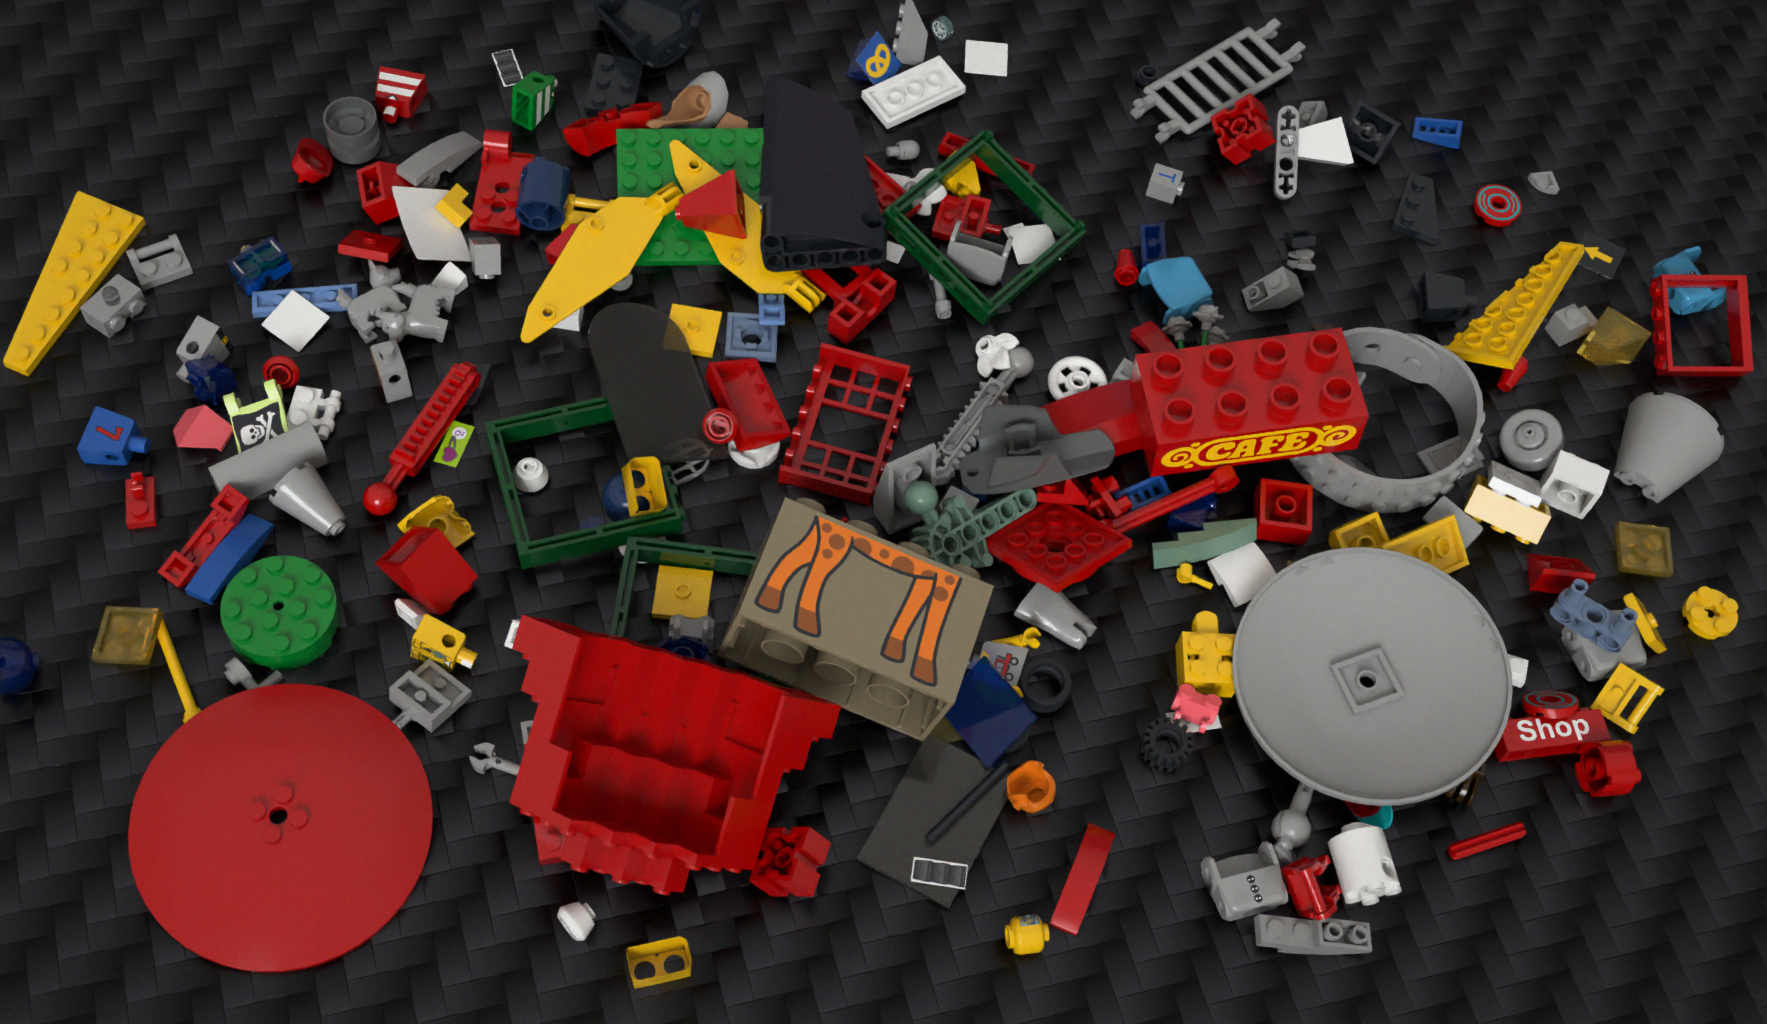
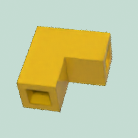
M456 183L435 208L459 229L473 212L462 203L469 193Z

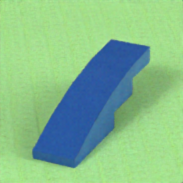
M249 514L223 539L202 564L185 588L186 593L212 605L223 587L228 586L241 568L244 569L251 563L275 527L274 524Z

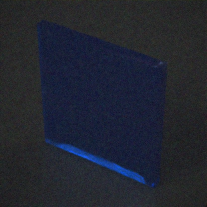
M986 656L980 658L963 677L956 701L944 715L987 768L993 766L997 759L1038 718Z

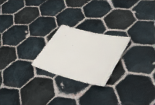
M392 186L403 228L417 259L471 262L470 250L461 229H458L435 208L449 190Z

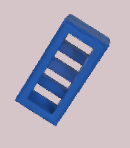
M1415 117L1412 138L1448 148L1459 149L1463 121ZM1421 126L1426 127L1425 131H1421Z
M1155 476L1115 493L1114 498L1118 499L1123 495L1129 497L1133 505L1130 511L1132 512L1172 493L1163 476ZM1156 487L1160 492V494L1157 496L1153 490V488ZM1144 491H1148L1151 496L1150 499H1146ZM1135 494L1139 495L1141 503H1137L1134 497Z

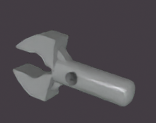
M486 742L474 746L475 752L485 754L488 759L478 760L475 757L469 756L471 765L476 772L485 774L487 769L494 767L517 776L520 765L497 757L495 745Z

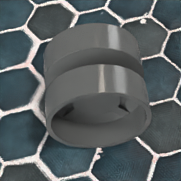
M343 97L327 106L323 114V122L332 155L339 161L347 164H361L373 159L379 153L382 145L377 115L373 105L359 97Z

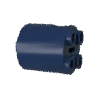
M534 157L532 162L523 167L515 209L516 217L523 225L539 231H550L564 224L571 182L570 169L567 166L547 161L544 157Z

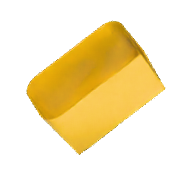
M636 457L621 468L630 518L661 512L667 506L660 462L656 457ZM637 470L644 475L645 484L641 488H634L631 471ZM637 496H643L649 501V511H639L636 513L638 511Z
M678 936L627 948V960L634 989L691 976V955L688 942L683 937ZM670 955L682 957L685 962L684 970L668 974L664 969L665 959ZM644 961L652 963L655 967V976L638 980L634 974L637 964Z

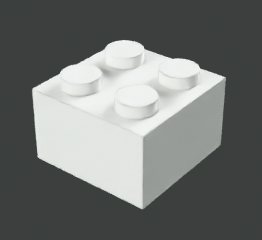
M1560 450L1542 475L1540 481L1541 502L1583 519L1602 495L1610 470L1579 458L1572 453Z

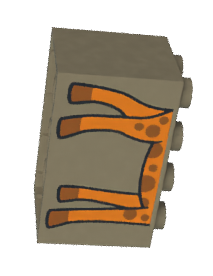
M785 497L761 544L717 656L760 674L763 673L767 677L772 676L774 680L839 704L841 708L923 741L956 701L994 586L981 581L980 574L969 566L952 564L948 567L929 559L928 551L918 544L902 542L896 545L878 537L877 530L866 522L850 520L845 523L826 515L825 508L812 499L798 498L793 501Z

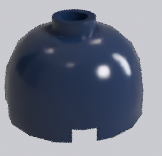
M631 471L634 488H641L645 484V477L640 473ZM622 472L613 475L606 482L602 492L603 508L607 517L614 522L630 518ZM637 496L638 511L636 513L639 511H649V501L643 496Z

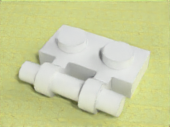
M297 385L287 414L289 429H294L310 421L315 431H318L319 439L327 440L329 433L333 431L335 426L333 421L335 413L340 410L341 392L332 390L329 398L323 399V389ZM319 410L325 411L323 417L317 419Z

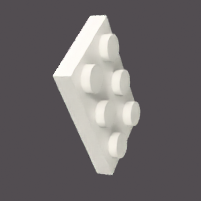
M1491 460L1487 468L1488 486L1492 487L1491 491L1503 497L1506 494L1515 497V501L1522 506L1529 508L1533 505L1538 508L1542 500L1540 482Z

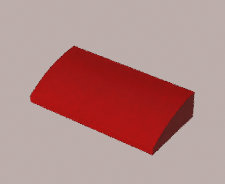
M757 358L708 363L705 379L718 408H725L731 411L738 421V431L733 438L738 452L765 447L791 435V430Z

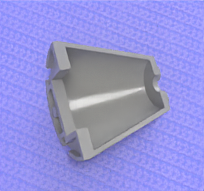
M1653 392L1642 394L1629 405L1614 476L1627 485L1636 484L1640 486L1645 497L1659 503L1718 460L1724 449V437L1717 430L1719 425L1704 408L1685 397L1664 392L1663 395H1654Z

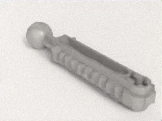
M1018 346L1008 351L1011 368L1003 370L997 379L991 377L988 382H980V391H975L974 393L975 399L971 398L970 406L966 405L964 407L965 413H960L959 420H954V427L948 428V435H943V442L937 443L936 486L948 484L949 480L954 478L955 470H960L959 464L964 456L971 453V448H976V441H979L980 423L984 407L986 405H1008L1007 389L1016 378L1026 377L1031 373L1034 366V358L1029 350Z

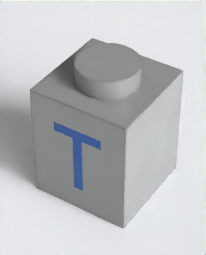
M1156 163L1145 196L1173 204L1175 196H1181L1185 182L1181 181L1183 171Z

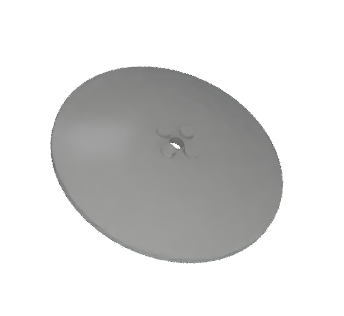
M1368 547L1340 548L1313 554L1289 565L1272 577L1257 592L1248 605L1240 621L1232 652V678L1237 703L1247 726L1263 750L1280 767L1305 785L1326 795L1353 803L1375 806L1404 805L1427 800L1453 789L1475 773L1491 755L1504 732L1511 710L1513 690L1510 661L1503 639L1487 611L1463 585L1429 563L1400 552ZM1360 678H1371L1374 686L1370 688L1364 687L1360 683Z

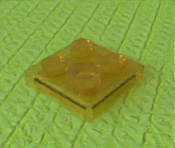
M1620 521L1615 525L1619 572L1670 578L1673 575L1669 528Z
M106 606L91 659L96 663L149 665L163 612L159 608Z

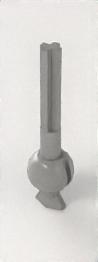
M1301 781L1294 794L1290 808L1279 812L1273 819L1271 826L1272 835L1277 842L1273 845V849L1277 859L1286 865L1292 863L1291 850L1304 845L1311 834V824L1306 816V812L1314 789Z

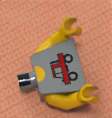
M1035 627L1028 628L1021 635L992 640L991 642L986 641L983 644L980 655L971 653L967 665L968 669L974 670L971 685L975 687V690L987 703H1009L1012 708L1018 707L1019 703L1016 697L1022 698L1024 696L1017 683L1028 652L1027 644L1033 649L1040 646V642L1035 637H1040L1041 633Z

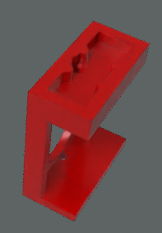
M868 265L851 266L850 268L859 276L844 288L822 269L800 271L804 277L809 278L834 300V310L845 298L852 302L860 291L861 283L874 270Z

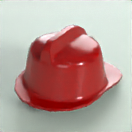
M302 138L291 161V167L298 175V183L304 180L310 183H317L323 177L330 175L333 159L322 144L311 138Z

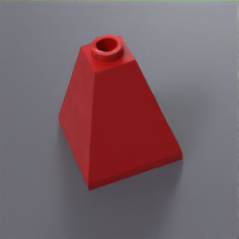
M729 170L679 198V205L675 206L677 221L682 220L684 226L734 238L747 239L744 194L735 170Z

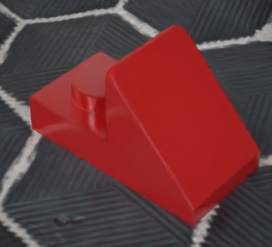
M1076 478L1033 489L1036 493L1037 502L1088 506L1089 503L1086 489Z

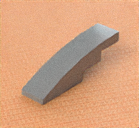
M465 131L449 135L428 145L396 167L397 174L414 186H417L427 177L435 179L444 170L451 173L483 146V143Z

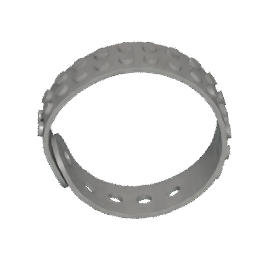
M1361 327L1343 331L1353 363L1376 365L1388 369L1410 381L1427 383L1443 395L1450 404L1458 424L1460 444L1456 460L1441 471L1412 479H1390L1373 476L1351 467L1332 453L1289 458L1299 474L1319 492L1342 505L1357 510L1396 513L1407 512L1420 506H1428L1440 494L1444 496L1454 487L1453 482L1461 478L1476 454L1473 452L1474 446L1478 447L1481 442L1483 433L1480 432V429L1485 421V411H1483L1482 391L1478 381L1461 358L1424 336L1412 333L1404 334L1395 330L1376 327ZM1369 344H1377V345H1379L1377 348H1367V347H1365V346H1367V345H1369Z

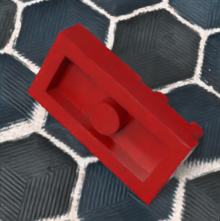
M143 472L131 473L132 479L125 480L126 525L128 529L157 526L155 476L145 477Z

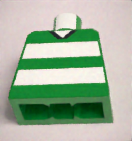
M532 71L513 85L512 122L530 131L535 129L553 106L554 88L558 85L557 79L553 75L547 74L545 76L537 71Z

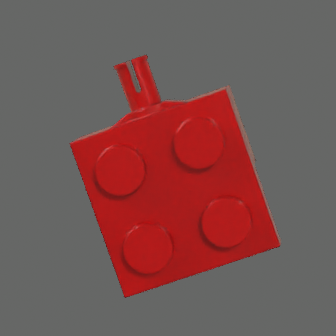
M947 194L940 203L931 231V237L950 242L957 220L962 221L960 233L980 239L984 236L985 232L1000 236L1002 226L988 223L990 199L968 194L967 199Z

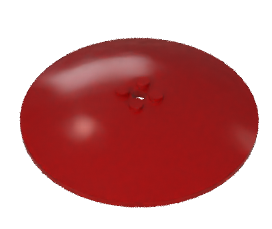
M277 684L245 690L208 706L189 719L163 744L150 762L135 794L130 813L128 846L132 873L146 906L157 922L175 940L202 958L222 966L250 972L280 973L303 970L339 958L361 946L387 925L403 907L415 889L429 854L433 834L432 796L425 770L412 744L387 716L361 699L339 690L308 684ZM278 810L287 812V819L283 823L274 824L271 822V816L274 812Z

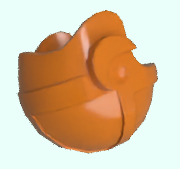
M1030 760L1025 762L1007 778V796L1013 807L1018 811L1021 809L1028 813H1036L1045 809L1055 798V781L1043 769L1044 764L1039 761Z

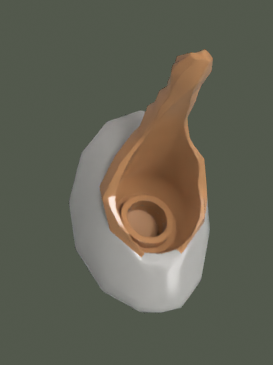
M715 71L700 74L673 100L672 108L667 115L648 120L646 126L651 129L676 127V129L712 128L726 112L729 93L725 80Z

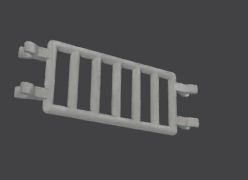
M1276 18L1269 21L1265 27L1258 31L1253 30L1251 27H1246L1147 85L1143 89L1146 97L1133 101L1135 108L1131 110L1130 114L1135 119H1138L1155 105L1162 110L1171 121L1158 125L1157 129L1160 132L1155 135V139L1159 143H1163L1180 129L1185 134H1191L1211 122V116L1225 108L1228 110L1234 108V102L1249 93L1254 96L1292 73L1293 67L1290 63L1301 60L1302 55L1300 53L1305 50L1306 46L1299 41L1281 55L1265 40L1277 36L1278 33L1275 30L1280 27L1281 23ZM1248 37L1281 69L1272 73L1240 41ZM1232 47L1264 79L1256 83L1223 51ZM1216 57L1248 89L1239 93L1207 61ZM1199 67L1231 99L1222 103L1190 71ZM1179 77L1185 79L1214 109L1205 113L1173 81ZM1162 87L1167 88L1197 119L1188 124L1156 91Z

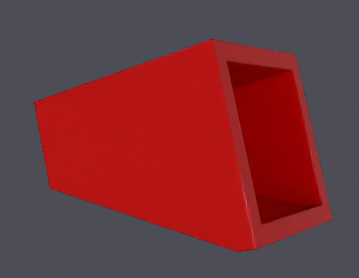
M413 525L375 562L384 573L424 610L437 615L448 612L453 607V602L460 595L468 592L473 586L472 583L478 578V575L439 528Z

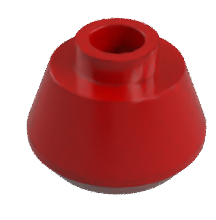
M287 355L274 356L268 359L263 366L264 379L266 381L275 379L276 385L279 384L281 389H289L299 380V368L296 362Z
M715 408L705 415L702 423L703 432L710 441L717 444H725L736 436L738 421L731 411L725 408Z

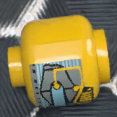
M1035 914L1012 917L1009 925H1005L1006 945L1009 949L1012 948L1013 952L1017 955L1041 952L1045 941H1049L1047 923L1042 924L1040 917Z

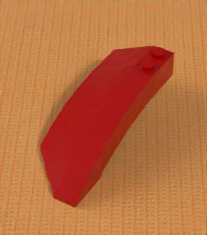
M1123 380L1092 388L1040 407L1047 410L1052 422L1062 435L1097 429L1101 430L1112 442L1115 448V457L1144 449L1129 390L1131 380Z

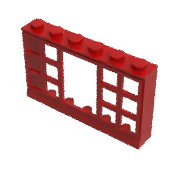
M821 342L819 360L814 365L812 381L807 386L805 402L800 407L798 423L793 428L791 444L785 453L784 465H780L778 483L791 484L865 504L869 507L878 486V477L882 475L887 461H884L885 454L890 455L894 440L890 438L892 433L897 434L900 419L897 418L898 412L903 413L907 400L906 397H903L904 392H909L912 385L913 377L909 376L910 366ZM834 365L853 369L848 383L830 378ZM858 371L876 376L872 389L854 385ZM881 377L899 382L895 395L877 391ZM828 384L846 389L842 402L824 398ZM851 391L870 395L866 409L847 404ZM875 397L893 401L889 415L871 410ZM824 404L887 421L877 456L873 457L810 440L821 405ZM808 446L826 451L822 465L804 460ZM832 452L850 457L846 471L827 467ZM855 459L874 463L870 478L851 473ZM801 466L820 471L819 475L800 470ZM825 473L843 477L844 479L843 481H839L832 478L824 477ZM849 479H851L854 481L866 483L868 485L867 488L858 485L848 483Z

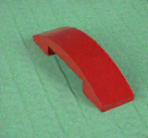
M226 484L210 506L214 509L180 552L174 550L158 573L179 588H182L191 581L215 548L238 525L250 499L229 484Z
M1088 824L1049 925L1074 936L1077 935L1109 854L1115 833L1094 824Z

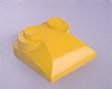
M1377 511L1335 528L1329 535V545L1332 550L1375 546L1389 541Z

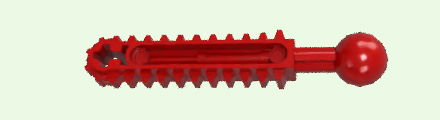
M465 361L460 364L455 363L451 367L444 380L390 455L389 460L392 468L382 482L372 483L365 489L363 505L371 514L383 516L395 509L397 503L396 489L407 474L415 478L468 399L477 389L481 380V374L476 371V365Z

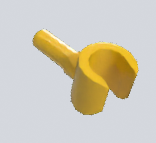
M1182 563L1180 568H1177V580L1180 583L1193 582L1211 590L1212 583L1192 574V565Z

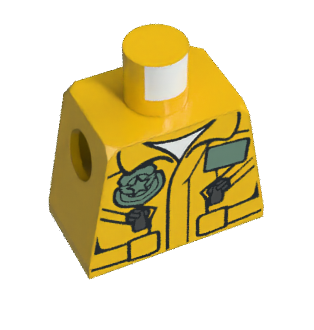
M425 614L413 635L410 657L423 662L430 658L444 670L452 672L457 663L471 669L478 657V653L465 648L466 635Z

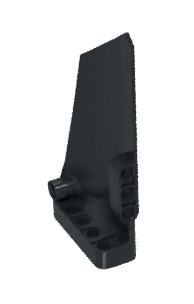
M780 75L767 80L765 85L764 144L762 145L759 195L762 216L760 247L764 267L771 272L881 264L887 257L886 223L880 212L852 112L818 92Z

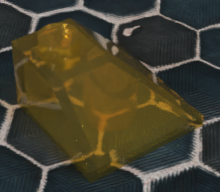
M1608 306L1577 353L1597 366L1629 364L1652 333Z

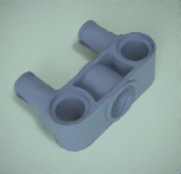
M1575 579L1571 586L1562 590L1550 609L1551 616L1556 621L1611 653H1619L1633 633L1632 626L1638 618L1637 612L1631 608H1625L1618 616L1603 605L1585 596L1584 594L1588 590L1587 582L1582 579Z

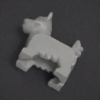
M368 259L372 289L352 299L342 288H339L338 296L336 297V301L340 302L339 305L347 310L352 325L358 329L359 335L365 343H369L377 338V334L371 331L375 328L374 321L380 320V318L375 316L376 312L408 311L405 304L400 302L398 292L392 289V286L399 283L401 279L399 268L388 269L384 265H375L370 259Z
M403 281L400 284L393 285V290L411 298L410 308L406 312L378 311L375 313V316L380 318V320L374 321V325L382 327V331L389 335V340L394 339L397 343L401 342L406 334L433 338L443 343L448 320L439 318L440 308H444L446 312H451L456 290L447 287L439 288L432 284H422L416 287L411 283L406 284Z

